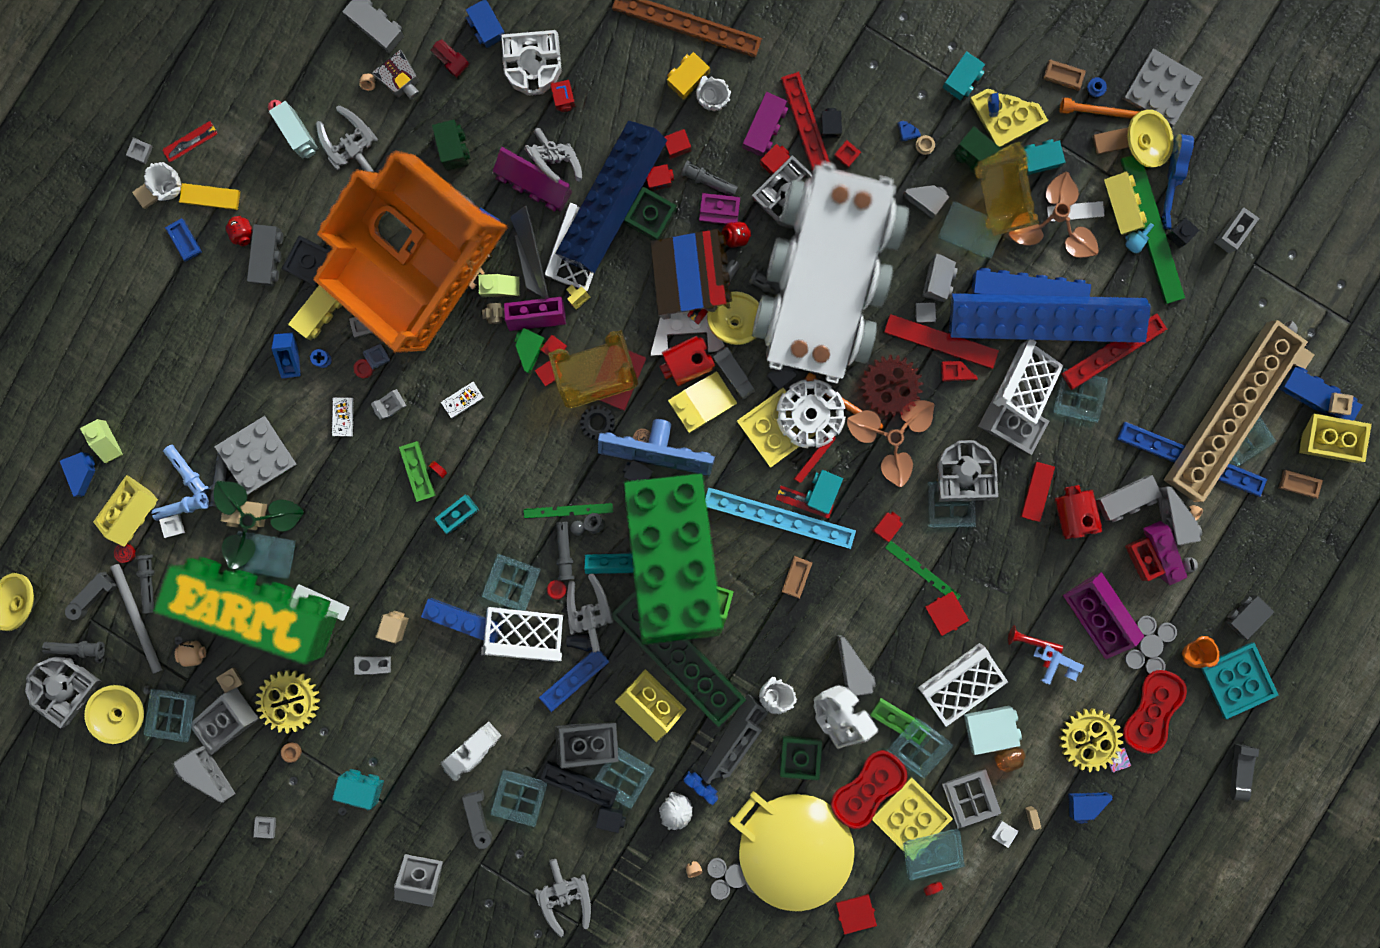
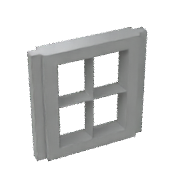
M986 769L942 784L957 828L1001 814ZM978 779L983 793L973 796L968 782ZM965 784L969 798L959 801L955 787ZM984 796L989 810L979 813L974 800ZM971 801L975 815L965 818L960 804Z

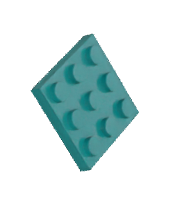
M1254 642L1220 656L1219 662L1213 667L1201 668L1224 719H1229L1279 696Z

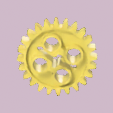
M286 670L285 674L279 671L277 676L275 674L270 675L271 680H264L267 686L261 685L259 687L263 692L256 694L261 698V700L255 702L261 705L256 711L263 712L259 718L266 717L265 725L272 723L271 730L278 727V732L280 733L285 728L286 733H289L292 728L294 732H297L298 726L303 729L305 728V723L310 724L312 722L309 717H316L313 710L319 709L315 705V703L320 701V699L315 698L319 691L313 692L312 689L316 684L309 685L311 678L304 680V673L298 677L297 671H293L292 675L290 670ZM292 685L298 687L297 694L291 692ZM274 690H277L280 694L278 700L272 696ZM302 695L304 696V699L297 700L291 703H286L277 707H272V704L282 702L286 699L289 700ZM297 703L303 705L304 710L302 713L296 710ZM278 709L284 710V718L278 716Z
M1084 708L1082 715L1080 712L1075 711V718L1071 715L1069 716L1070 723L1064 721L1067 728L1060 729L1065 733L1059 736L1060 739L1064 740L1059 746L1066 748L1062 751V754L1068 755L1066 760L1069 762L1073 760L1072 765L1075 767L1079 765L1081 770H1084L1086 767L1087 771L1091 772L1094 767L1096 771H1099L1100 765L1107 769V762L1113 765L1112 757L1119 758L1115 754L1116 751L1122 752L1118 745L1123 744V741L1118 740V738L1123 736V734L1117 732L1121 727L1114 725L1116 720L1113 718L1109 720L1110 714L1106 713L1103 715L1102 710H1098L1096 713L1095 709L1091 708L1090 713H1088L1087 709ZM1098 722L1099 729L1093 732L1092 725ZM1077 731L1082 732V737L1079 740L1074 738ZM1090 736L1094 737V738L1092 739V742H1093L1092 744L1088 742V741H1090V738H1089ZM1103 740H1107L1108 745L1105 749H1101L1100 743ZM1089 748L1091 751L1090 755L1083 757V751Z

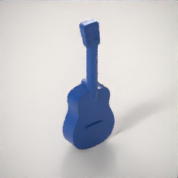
M1178 134L1173 141V150L1168 170L1169 181L1162 215L1164 229L1172 228L1170 212L1175 187L1182 185L1183 180L1187 176L1194 146V137L1192 135Z

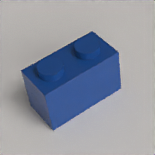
M482 0L466 9L468 16L465 18L470 27H475L477 30L475 36L480 44L484 43L485 47L488 48L501 41V35L505 34L487 0Z

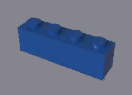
M1299 366L1291 368L1278 387L1282 392L1325 416L1354 421L1362 407V404L1358 403V400L1353 397L1351 415L1329 413L1331 393L1342 394L1341 390L1332 385L1328 386L1320 377H1312L1307 374L1308 371Z
M433 598L427 600L422 618L484 640L486 618ZM501 624V625L498 627V629L500 630V632H501V629H502L503 624ZM495 630L489 636V643H496L499 635Z

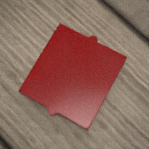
M953 591L941 598L937 597L936 601L925 606L941 636L952 630H957V627L969 621Z
M869 894L836 902L839 912L838 919L841 921L844 935L877 926L874 916L875 909L872 908Z

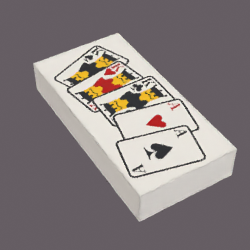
M472 382L441 403L449 416L454 418L484 399L475 383Z
M333 398L332 436H353V398Z

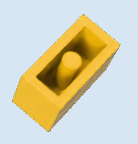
M694 52L690 56L687 54L681 60V65L677 69H672L667 75V85L683 100L699 85L702 76H707L710 73V67Z

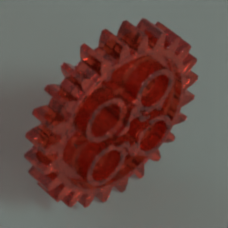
M891 355L888 356V360L881 356L880 363L876 359L874 360L875 367L870 364L868 365L870 372L864 371L863 374L867 378H862L861 381L866 383V385L861 386L860 389L866 390L862 397L868 396L869 399L865 403H872L871 410L877 407V414L883 410L885 417L889 412H891L892 417H895L898 411L901 416L903 415V409L909 412V405L912 407L916 406L913 400H920L917 394L923 393V391L918 389V387L922 386L923 383L918 382V379L922 375L915 374L918 368H911L913 362L908 365L906 364V357L899 361V355L896 356L895 360L892 359ZM900 369L903 373L902 378H895L893 370ZM875 376H883L885 380L884 384H877L875 382ZM905 379L908 380L905 384L897 385L894 391L892 388H888L881 392H876V389L888 386L890 381L892 384H895ZM901 387L908 389L909 394L907 397L900 395L899 389ZM888 393L891 397L890 402L884 403L881 400V394Z

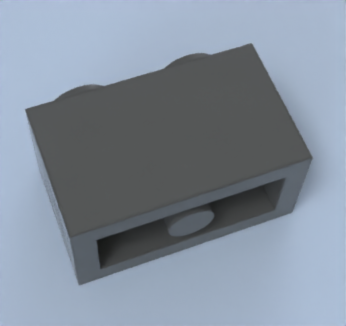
M1256 595L1246 596L1241 601L1242 605L1237 610L1231 611L1227 616L1228 619L1225 621L1242 639L1248 640L1274 613Z

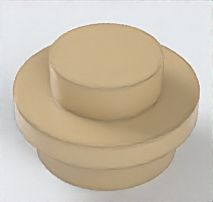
M921 136L916 141V150L922 155L930 154L935 148V142L930 136Z

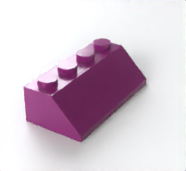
M501 147L493 169V173L496 176L495 179L503 184H506V182L512 184V188L519 193L523 191L528 193L529 198L537 203L539 201L546 204L545 207L549 210L561 212L572 194L570 185L561 179L556 183L536 165Z
M1102 572L1086 579L1063 595L1105 660L1136 647L1145 637Z

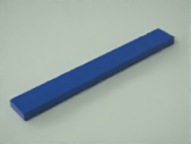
M1123 422L1117 440L1173 463L1176 462L1185 448L1182 444L1127 422ZM1228 464L1218 481L1261 497L1267 479Z

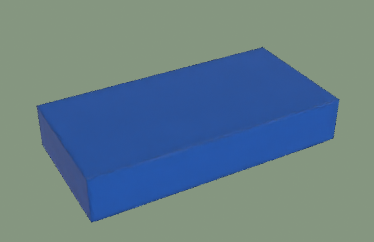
M181 218L165 227L185 262L202 253L184 219Z

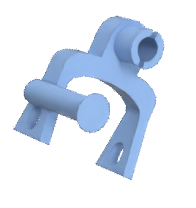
M1046 645L1043 654L1038 652L1041 647H1036L1033 656L1051 661L1041 681L1051 685L1050 682L1058 664L1068 667L1064 675L1065 677L1074 681L1077 680L1079 672H1082L1084 665L1064 657L1049 645ZM1047 651L1053 653L1052 657L1046 656Z

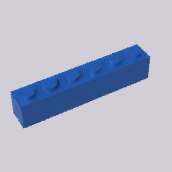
M979 268V270L973 273L971 294L1090 297L1091 284H1085V280L1069 282L1066 278L1056 277L1053 280L1048 279V276L1045 275L1029 277L1028 273L1012 275L1009 271L999 270L996 273L991 272V269Z

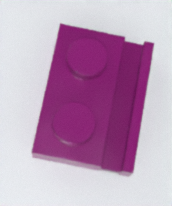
M702 193L699 222L723 225L737 222L740 197Z

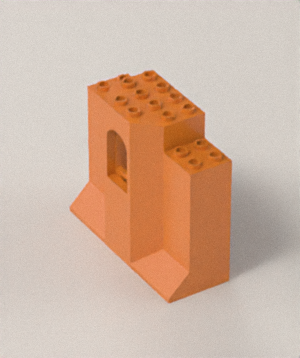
M394 151L388 157L387 164L379 173L356 170L351 175L350 182L341 191L340 198L331 207L328 217L321 223L317 233L333 249L327 254V259L318 268L313 280L395 352L425 351L507 229V226L480 211L415 155ZM386 212L392 213L412 231L400 251L394 248L379 233V221ZM413 241L415 244L409 252L407 248Z

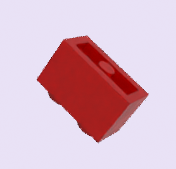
M1140 538L1125 546L1142 581H1150L1165 574L1149 538Z

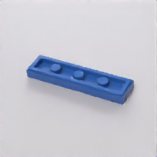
M601 650L599 652L592 651L544 692L539 699L552 712L610 661Z

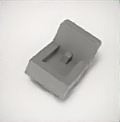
M397 389L391 391L380 400L371 403L374 413L380 420L393 416L406 406Z

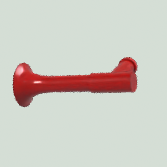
M1015 625L1010 630L1008 636L1009 645L1014 641H1020L1041 647L1042 649L1049 645L1060 654L1063 651V645L1021 634L1016 630ZM1047 651L1046 656L1052 657L1053 653ZM1045 660L1043 666L1048 668L1051 661Z

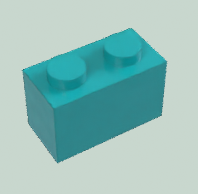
M966 51L942 88L959 100L964 95L968 97L974 88L971 86L974 80L979 81L984 74L982 69L985 64Z
M1053 139L1042 142V145L1036 147L1035 144L1027 145L1019 153L1024 176L1058 168L1066 163L1060 140L1055 142Z
M820 470V473L816 472L812 483L815 484L813 490H808L805 501H807L806 506L824 514H829L843 478L824 470Z
M464 495L434 519L446 534H450L476 514L479 508L468 495Z

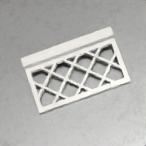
M569 203L544 277L570 286L573 285L578 289L582 286L587 292L594 273L590 272L588 275L586 270L582 269L573 274L568 265L569 263L564 261V264L560 265L562 258L555 254L580 209L577 205ZM565 265L571 275L566 278L556 276L558 269ZM584 272L587 278L585 286L577 284L574 276Z
M1026 340L1020 344L993 403L998 407L1001 405L1005 406L1034 426L1041 416L1063 365L1035 346L1037 341ZM1033 352L1038 355L1040 362L1034 363ZM1047 364H1051L1056 368L1054 373H1049ZM1036 366H1042L1044 375H1038ZM1031 367L1033 377H1027L1026 368ZM1041 378H1046L1048 387H1042ZM1035 380L1038 389L1032 390L1029 381ZM1019 382H1024L1026 391L1020 392ZM1039 392L1041 402L1036 403L1033 393ZM1028 394L1031 404L1025 405L1022 395ZM1017 396L1020 406L1016 407L1010 402L1012 397ZM1032 407L1034 412L1033 418L1028 415L1026 408Z
M488 607L484 645L481 655L553 662L561 661L562 653H560L563 615ZM492 612L499 613L503 618L497 625L491 620ZM513 614L518 615L522 620L516 627L508 620ZM532 616L540 621V624L534 629L527 622ZM550 618L557 619V627L553 631L546 624ZM504 622L512 629L505 636L498 629ZM522 624H525L531 631L524 638L517 631ZM543 625L549 634L541 640L535 631ZM495 630L502 639L497 643H489V636ZM513 632L520 639L516 645H511L506 639ZM532 634L539 641L534 647H530L525 641ZM550 636L556 641L555 649H549L544 643Z
M979 643L919 686L918 689L947 727L1008 683V681L989 655L987 649ZM984 658H987L989 661L988 670L978 669L980 661ZM968 670L974 671L972 681L963 680L964 673ZM978 672L987 673L985 683L976 682ZM997 674L1001 681L995 685L989 684L990 675ZM952 681L958 682L957 692L947 691L948 684ZM962 683L971 684L970 694L960 693ZM975 685L984 686L983 694L980 696L973 695ZM936 693L943 694L941 704L934 703L930 697ZM947 694L956 696L954 705L945 704ZM960 696L969 697L968 704L965 707L958 706ZM944 707L953 709V714L948 719L943 717Z

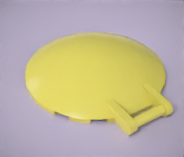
M753 791L750 794L749 800L736 816H732L729 820L733 826L742 832L739 860L743 875L750 888L766 903L787 911L810 910L830 901L846 884L853 867L854 843L849 827L837 819L830 804L817 797L788 794L766 802ZM758 802L760 806L744 825L741 824L742 819Z

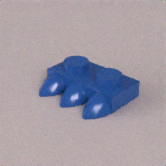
M688 771L683 777L684 782L689 787L694 788L697 794L704 797L709 804L714 805L718 800L717 790L709 784L708 786L704 785L701 782L703 779L697 773L693 772L691 774Z

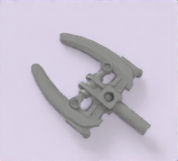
M342 106L336 107V110L356 127L353 134H345V139L341 137V142L337 146H332L323 124L320 121L316 122L321 145L336 170H340L341 165H347L349 159H356L364 171L374 172L362 154L363 149L371 147V143L373 141L377 142L378 138L359 117ZM356 136H362V139L358 142L353 141ZM345 147V152L339 155L340 149Z
M536 128L534 134L542 146L537 147V145L529 147L525 145L524 150L528 153L529 157L533 159L543 173L556 183L559 182L560 177L544 161H550L551 164H554L555 161L556 163H561L562 160L570 162L576 181L580 182L582 180V169L571 145L558 144L556 146L553 141L547 140L540 128Z
M589 574L588 578L594 588L599 604L595 606L588 604L587 606H582L580 611H576L575 582L569 581L567 590L568 624L571 635H574L576 632H583L582 629L588 630L592 651L599 652L600 647L596 628H599V624L604 626L607 622L613 623V619L601 584L594 574ZM600 610V615L596 616L595 611ZM582 615L583 619L582 621H579L578 617Z
M557 859L550 860L549 863L555 880L553 886L548 888L547 885L542 890L535 889L534 891L546 921L558 936L563 937L564 931L558 924L551 908L557 904L564 907V903L570 905L573 899H578L582 905L583 928L588 929L591 918V904L585 875L582 874L581 878L573 877L571 881L567 882L565 879H562ZM577 889L575 895H568L570 890ZM555 895L559 897L555 901L549 900L550 896Z

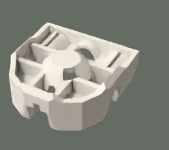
M555 30L501 35L504 75L514 89L526 95H537L545 93L551 88L552 83L557 82L562 70L559 36ZM536 55L541 57L542 61L540 63L536 60ZM546 59H557L558 64L546 65ZM517 62L518 67L507 69V63ZM538 78L539 89L535 91L529 90L528 79Z
M840 685L829 688L814 698L816 721L824 733L829 735L837 749L864 742L878 731L866 711L852 715V706L859 700L847 688ZM853 728L854 732L851 733L849 729Z
M487 722L464 745L462 744L448 756L441 765L454 781H457L462 771H470L488 753V749L501 737L500 733L490 722Z

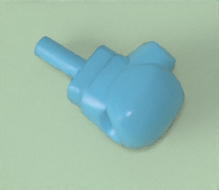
M1150 223L1143 232L1138 230L1137 233H1129L1125 238L1127 240L1125 246L1133 253H1140L1149 239L1146 235L1154 225Z

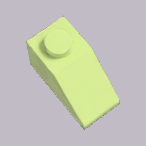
M499 274L479 275V295L481 297L520 296V278Z
M97 419L80 428L88 445L104 463H108L123 455L106 421Z

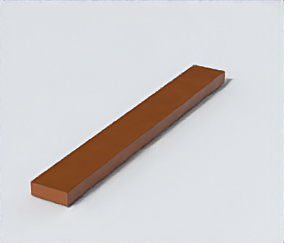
M615 0L612 7L613 11L754 58L757 56L762 41L760 37L649 0Z

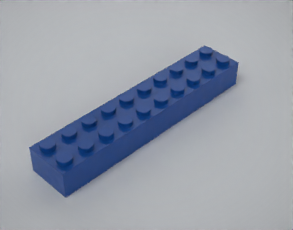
M952 293L949 332L951 338L1146 343L1151 305L1146 298Z

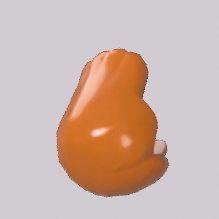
M1201 636L1183 648L1182 656L1184 662L1193 668L1213 667L1219 662L1218 647L1214 640L1208 636Z

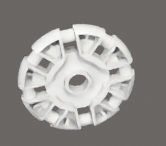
M805 379L789 386V390L781 395L776 409L778 411L777 423L782 434L791 439V443L802 448L812 446L819 448L833 441L832 438L836 434L839 435L842 431L846 418L844 417L845 405L838 391L835 392L830 384L814 379V381H806ZM807 389H814V395H807ZM825 393L830 397L828 402L822 398ZM796 394L799 399L794 403L791 398ZM807 409H815L817 415L814 419L806 417ZM830 409H836V417H830ZM786 411H792V418H786ZM827 424L831 427L828 433L823 430ZM795 425L800 429L797 434L791 430ZM808 433H815V439H808Z

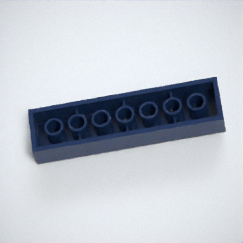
M628 120L555 253L565 262L591 273L596 272L667 142V139L656 128Z

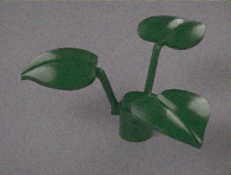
M217 481L214 486V501L217 508L227 515L233 514L237 509L241 515L239 524L243 527L242 537L236 534L230 535L222 544V554L229 569L245 565L254 556L256 550L253 540L245 538L247 529L254 527L256 521L271 518L270 522L274 529L288 531L297 524L304 514V511L297 504L288 500L272 502L268 507L270 515L255 517L251 513L244 514L239 507L247 501V492L243 486L235 482Z

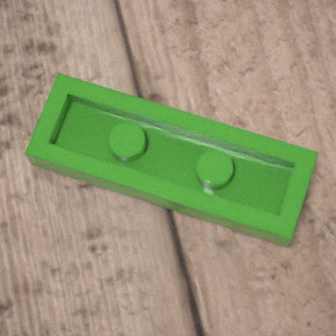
M416 441L399 447L416 502L435 497L436 495L419 442Z
M882 698L878 700L870 712V716L918 745L922 743L930 731L929 726Z

